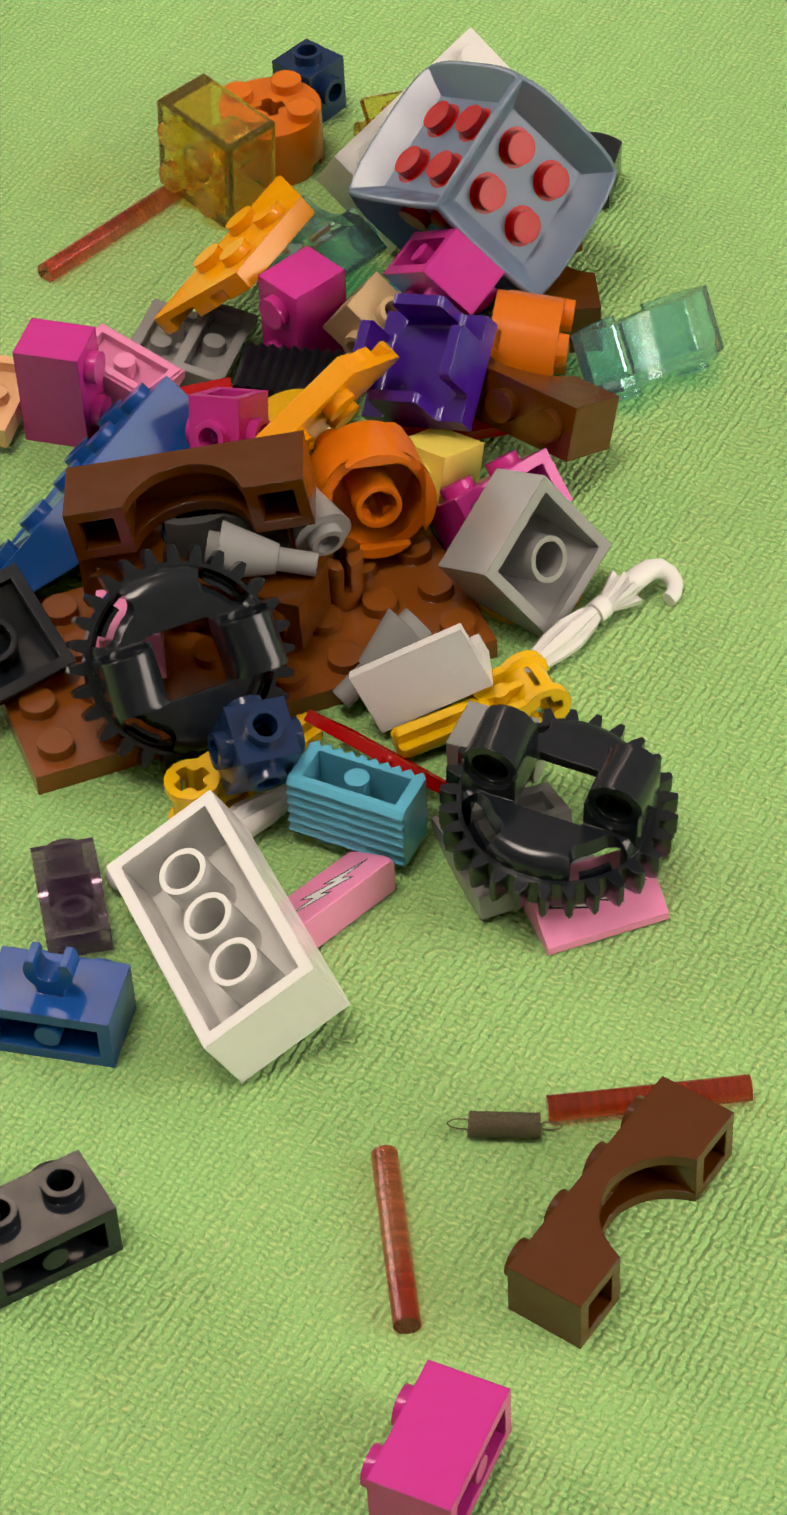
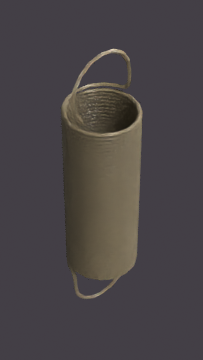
M471 1110L469 1111L468 1119L454 1118L446 1123L451 1128L467 1130V1137L541 1139V1129L559 1130L563 1127L558 1122L544 1121L541 1123L540 1112ZM452 1120H468V1129L450 1126L448 1122ZM555 1123L561 1125V1127L545 1129L542 1128V1124Z

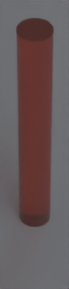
M750 1074L676 1081V1083L719 1105L753 1101V1086ZM655 1084L546 1095L547 1118L550 1122L624 1115L632 1100L639 1095L646 1097Z
M381 1145L372 1150L371 1162L392 1324L395 1332L411 1334L418 1331L422 1323L398 1150L394 1146Z

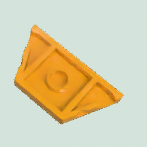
M281 175L277 176L251 207L246 206L232 216L225 226L229 232L219 244L210 245L198 255L193 262L196 270L153 320L169 335L180 328L182 322L193 309L202 317L216 309L223 302L249 290L258 280V275L268 269L315 214V211Z
M380 341L372 351L367 347H363L352 354L347 353L338 356L255 438L303 430L311 457L317 437L329 427L338 429L347 424L360 408L356 401L400 357L384 341Z

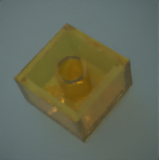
M204 73L157 100L160 182L170 192L178 194L196 207L205 217L213 219L225 228L232 216L246 206L251 207L275 179V122Z

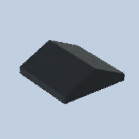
M16 563L0 570L1 706L65 672L66 666L76 663V659L69 648L66 647V643Z

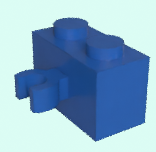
M34 941L29 949L2 946L0 951V1051L115 1068L136 1010L130 964L113 962L105 958L91 959L79 957L76 949L66 946L63 954L50 953L42 949L40 942Z

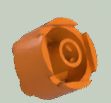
M282 70L274 73L271 77L254 79L247 82L234 81L223 87L222 100L219 104V121L223 163L231 177L243 183V176L258 179L259 187L267 188L280 175L292 186L307 180L314 174V165L318 161L322 164L325 158L321 99L313 88L301 82V75L291 70Z
M498 289L492 320L498 327L490 356L505 365L522 371L554 376V374L565 375L570 348V334H564L561 331L570 333L572 331L576 300L517 290Z
M375 420L358 421L338 429L325 430L317 437L314 443V451L311 455L316 475V487L350 519L351 530L347 537L356 540L360 544V550L363 549L365 559L384 558L395 555L412 544L410 538L422 526L425 530L427 529L436 512V488L416 446L400 425L394 422Z

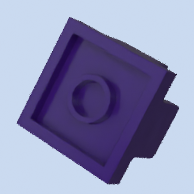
M396 293L392 305L398 311H388L384 330L373 320H362L358 329L353 352L363 347H367L372 351L380 341H384L400 357L367 390L361 416L366 420L394 422L401 427L471 431L498 325L489 316L461 313L446 297L441 295Z

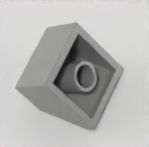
M497 468L438 564V567L472 600L541 637L556 621L571 614L610 548L611 543L545 475Z

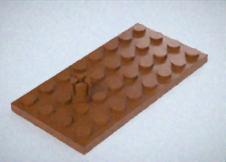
M422 526L410 538L412 543L410 546L388 557L365 559L363 549L360 550V544L346 537L343 545L337 551L326 556H318L327 559L331 604L304 650L295 649L286 654L288 663L285 666L295 670L294 676L277 677L275 686L281 688L289 695L288 700L285 701L290 717L308 712L309 709L317 712L343 704L332 691L349 674V671H352L359 664L358 659L388 608L397 615L407 608L430 630L431 635L461 623L468 637L479 633L489 650L490 659L498 657L497 639L474 600L438 567L445 552L430 526L426 530ZM290 528L292 549H296L293 528ZM83 587L38 599L65 643L76 639L84 640L86 631L71 622L72 618H91L94 612L82 600L84 596ZM189 622L163 631L167 678L162 679L170 701L227 680L209 627ZM69 649L76 662H82V653ZM65 671L0 706L38 795L138 766L139 747L135 746L125 757H121L115 753L121 736L116 734L104 742L96 737L97 732L105 723L102 717L93 721H83L81 714L89 706L93 705L91 698H72L71 691L85 684L84 676L66 673ZM129 718L125 721L127 725L135 723L139 727L161 736L160 740L172 741L166 732L155 729L140 719ZM155 754L152 761L160 759V754Z

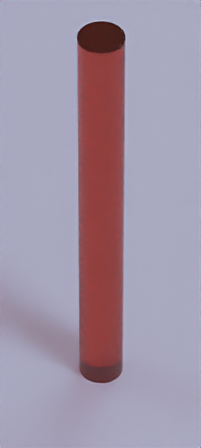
M192 168L187 169L38 265L37 270L40 277L51 283L201 186L199 174Z

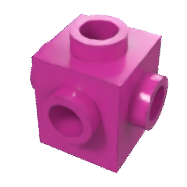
M218 386L188 395L189 418L185 433L190 448L255 438L270 423L268 417V390Z

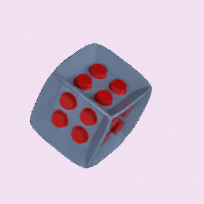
M448 60L436 62L425 68L403 92L362 156L352 177L349 195L361 213L400 250L414 232L457 228L505 272L494 286L497 291L498 289L543 294L563 272L597 219L612 190L617 169L609 154L595 137L560 102L537 83L503 66Z

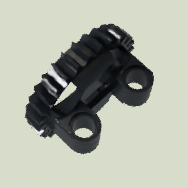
M165 544L163 562L158 563L157 558L150 549L141 550L140 561L142 568L139 570L127 559L118 561L117 565L123 579L117 582L108 575L101 574L98 577V581L107 592L106 595L101 598L85 594L82 598L94 610L92 617L72 618L71 622L86 631L84 640L76 639L66 642L67 648L82 653V662L66 666V673L84 676L85 684L71 691V696L75 699L91 698L93 703L81 714L83 721H93L102 717L105 723L96 734L100 741L104 742L118 734L121 738L118 741L115 753L125 757L135 746L139 747L137 763L144 768L149 766L155 754H160V767L162 772L165 773L176 763L177 757H182V760L193 759L208 752V735L212 733L223 707H226L231 701L247 695H259L262 697V700L284 696L285 700H288L289 695L281 688L276 687L275 684L277 677L294 676L295 670L285 666L288 663L286 654L294 651L295 645L282 642L279 635L280 632L290 626V622L284 619H274L272 613L280 603L279 598L268 597L259 600L256 596L265 583L263 577L253 578L244 584L241 579L244 576L246 563L237 561L227 571L223 570L224 552L221 550L213 551L207 563H202L200 545L196 544L188 546L185 561H180L175 544ZM198 578H200L205 583L211 584L223 590L224 592L229 594L235 601L228 599L227 597L218 593L215 590L204 587L198 581ZM119 599H126V614L120 621L113 640L103 648L96 647L97 637H106L108 628L119 611L113 605ZM206 617L227 680L170 701L151 642L145 641V638ZM129 718L140 719L147 725L166 732L172 741L160 740L161 736L153 734L135 723L127 725L125 721Z
M502 704L492 705L485 710L468 747L461 746L458 749L459 765L448 764L446 768L447 784L440 785L441 805L439 806L440 829L443 831L445 850L454 853L453 861L456 870H469V880L472 888H477L490 882L489 894L492 902L497 901L506 893L514 896L513 908L516 912L527 901L538 904L539 915L542 918L546 915L549 906H563L566 916L570 919L573 915L574 906L578 904H586L590 911L596 915L599 911L600 899L604 897L615 906L620 907L624 899V888L635 894H641L645 884V877L657 878L662 860L669 858L673 838L677 832L678 814H675V812H677L678 793L670 792L673 780L671 772H661V755L659 753L652 754L646 750V740L643 737L631 740L628 743L625 742V725L623 724L617 725L610 731L602 728V716L598 714L587 723L579 721L577 710L571 709L566 719L555 718L551 709L546 708L542 716V722L535 723L530 716L515 707ZM538 760L596 777L584 802L583 823L581 825L516 805ZM475 803L483 808L489 824L496 832V836L492 839L491 843L484 836L478 820L471 822V814ZM614 847L621 849L620 863L617 868L612 870L611 864L606 862L598 867L578 872V880L569 881L570 864L575 859L597 853L605 848Z

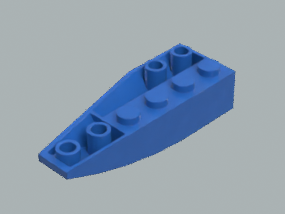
M167 375L150 388L143 382L140 383L123 401L118 399L105 411L96 422L100 429L91 439L88 437L84 438L65 458L64 462L68 465L66 468L190 448L185 433L189 418L188 395ZM66 468L53 482L54 488L46 498L37 502L21 519L19 525L22 528L12 541L7 539L0 545V570L16 563L33 592L46 586L79 564L62 517Z

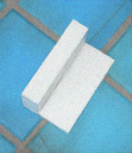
M461 623L349 671L351 683L382 733L493 685L489 650L479 633L468 637Z

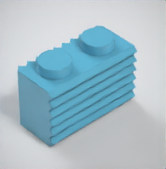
M318 740L308 745L287 777L285 785H288L286 794H289L287 812H290L288 817L290 821L288 829L315 837L318 841L325 844H336L358 852L386 856L393 860L395 864L407 866L427 834L426 778L423 773L414 775L411 769L402 771L400 766L391 768L388 762L379 764L377 759L367 760L365 755L356 757L353 751L344 753L342 748L333 750L331 744L321 746Z

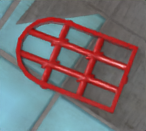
M310 709L304 718V721L367 756L377 759L380 763L388 762L391 768L400 766L402 771L411 769L414 775L423 773L426 778V787L439 794L440 785L447 784L445 779L341 723Z

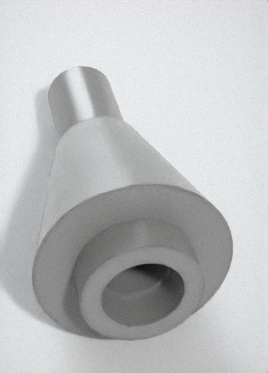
M317 487L316 524L292 527L296 549L318 552L319 556H326L337 551L350 533V519Z
M225 520L222 522L221 532L209 530L204 563H207L213 551L221 550L224 552L223 570L227 571L237 561H243L247 564L243 577L276 574V571L316 576L318 552L280 547V544Z
M388 608L358 659L359 664L354 669L427 638L432 633L407 608L399 615ZM349 674L332 691L348 708L360 698L349 679Z

